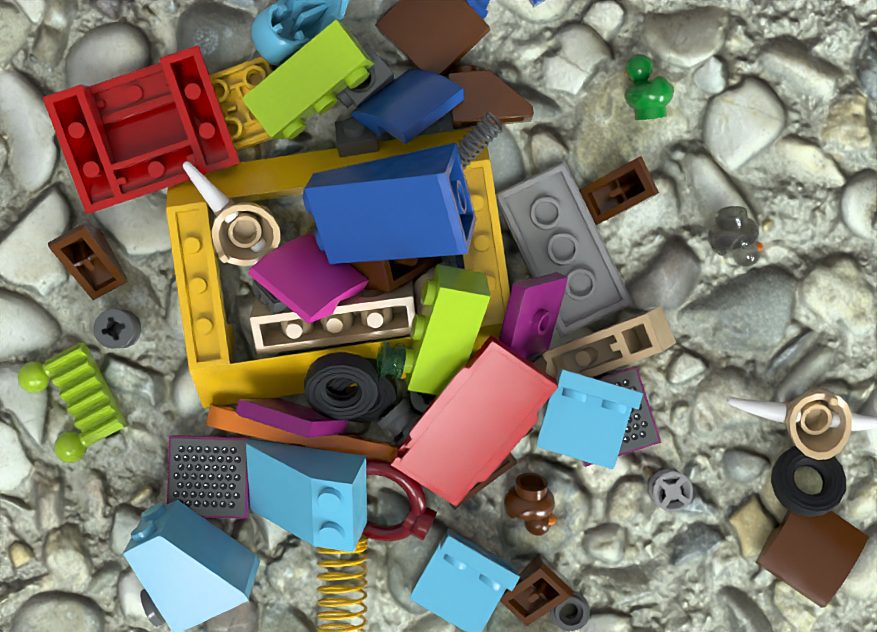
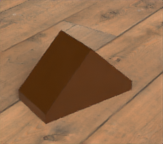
M642 156L579 190L595 225L640 205L659 194Z
M83 223L48 242L49 249L92 300L128 282L100 228Z
M538 553L519 574L520 578L514 589L510 591L506 588L500 602L528 626L569 599L574 590L568 579Z

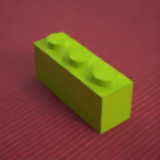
M335 19L241 99L271 138L283 140L286 137L287 140H291L305 130L307 127L305 121L317 112L321 115L331 109L338 102L336 95L347 86L353 89L365 81L370 75L367 70L375 63L348 27Z
M437 264L432 280H425L421 295V303L424 305L421 315H414L410 333L413 341L410 348H404L400 362V371L406 373L407 390L439 395L462 366H466L491 297L486 273Z

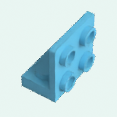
M558 369L555 379L559 387L548 400L536 445L548 451L613 469L632 408L639 410L643 393Z
M448 528L413 588L410 599L465 632H482L506 588L512 591L520 575L517 567Z

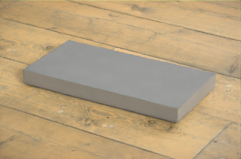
M565 161L495 194L497 206L531 277L536 278L555 272L568 277L555 325L560 338L633 304Z

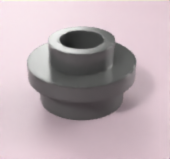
M574 591L569 599L550 610V616L554 624L560 629L575 631L587 623L590 616V607L586 598L581 593ZM568 603L576 605V612L571 616H566L562 613L564 605Z

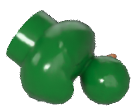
M644 54L633 55L628 59L625 68L626 72H624V75L629 77L633 83L625 90L624 98L626 103L634 109L635 120L666 117V105L673 98L674 86L664 76H657L653 80H648L653 72L651 59Z

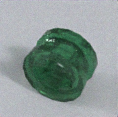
M381 342L376 360L378 378H385L389 374L392 379L400 380L404 371L406 357L404 344L397 343L395 347H391L389 342Z

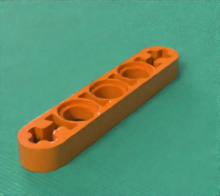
M210 404L205 423L214 428L284 444L295 443L308 448L364 455L366 459H382L391 462L390 457L398 448L395 444L348 433L306 438L238 416L236 413L237 408L218 404Z

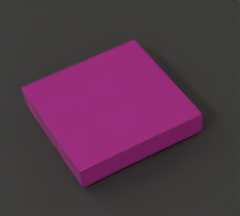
M281 398L239 399L236 410L238 416L306 438L342 435V433H345L348 419L337 420L324 417L310 407Z

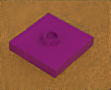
M555 272L514 283L499 340L524 358L549 350L568 277Z

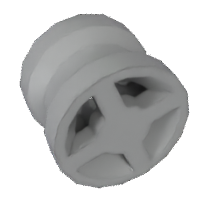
M664 468L656 471L651 476L648 482V493L651 500L660 508L668 512H678L690 504L693 498V487L691 481L685 475L673 469Z

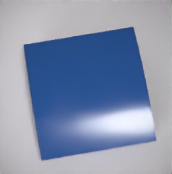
M408 69L354 109L352 117L378 136L387 131L404 144H407L464 100L463 87L430 71Z

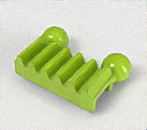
M80 342L46 360L45 363L32 361L20 368L17 377L18 383L22 389L30 393H38L46 389L53 376L52 382L55 386L59 387L60 398L66 401L68 413L75 418V427L81 430V433L74 431L65 432L56 439L54 451L61 461L74 463L81 460L87 451V447L129 426L86 342Z

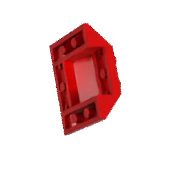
M199 45L159 58L160 63L92 86L80 84L42 97L86 214L191 180L183 168V163L186 161L190 162L203 175L241 163Z

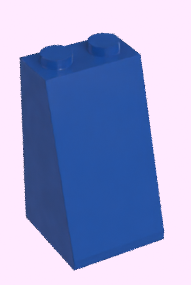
M456 143L313 173L303 190L305 209L309 214H313L317 226L315 236L318 247L321 251L325 250L329 264L461 255L469 251L477 218Z

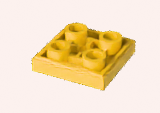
M262 56L210 75L237 152L274 139L269 136L241 99L274 71L272 64Z

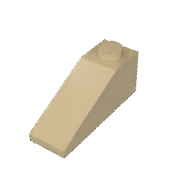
M659 306L541 354L546 360L548 372L553 378L556 377L558 369L591 378L663 352L674 345L676 341L662 306Z

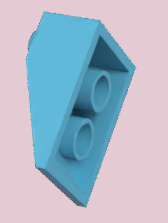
M248 439L246 442L250 510L313 546L354 552L367 523L366 456Z

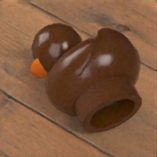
M523 473L517 476L515 485L507 490L504 497V509L510 518L524 520L525 528L530 534L541 536L547 533L551 525L557 521V517L552 513L555 507V498L549 488H547L548 482L546 478L536 473Z

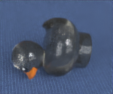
M729 206L718 210L714 214L715 223L708 232V241L712 250L719 256H725L727 252H733L732 257L734 261L742 267H750L756 264L760 258V250L764 247L762 242L757 241L760 233L758 224L748 217L747 209L744 207Z

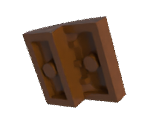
M400 0L375 24L378 31L406 56L412 66L416 69L430 71L444 76L491 30L489 25L465 0Z
M787 510L780 526L771 530L755 563L819 607L824 608L846 580L864 549L869 536L831 510L824 515L814 517L797 515Z

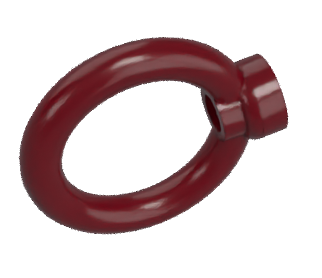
M366 459V475L383 476L397 483L406 492L411 508L405 520L395 525H379L367 520L361 535L377 541H397L413 535L423 541L435 519L437 511L427 507L425 494L420 484L391 466L390 461Z

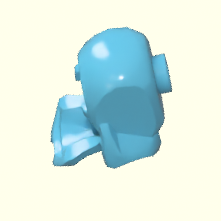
M278 0L264 9L253 20L250 32L256 50L270 64L281 66L335 19L341 22L345 16L349 0Z

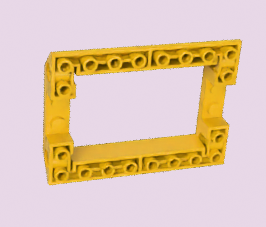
M468 128L416 136L407 144L398 139L378 142V152L339 158L338 149L334 148L241 162L204 176L223 194L231 198L234 203L301 195L313 173L451 143L459 144V140H464L463 135H468V131L473 130ZM484 147V151H480L479 156H475V160L471 161L470 165H466V169H464L477 218L469 251L466 254H462L465 270L486 273L491 295L468 362L490 335L499 340L510 297L492 168L487 147ZM192 180L168 187L166 214L188 366L203 408H209L210 404H236L239 402V399L276 398L305 393L304 380L309 366L319 357L335 352H348L364 358L376 359L387 365L393 372L395 380L406 378V373L400 371V362L404 348L411 347L413 341L411 337L234 363L232 348H235L236 344L233 324H227L217 252L213 245L211 232L214 223L212 209ZM352 383V384H350L348 387H350V386H356L357 384H356V383Z

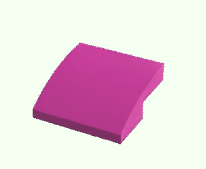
M311 233L293 239L273 250L254 264L248 273L308 324L332 315L339 301L362 293L369 281L348 263L329 264L325 250L321 251L319 249L316 237Z

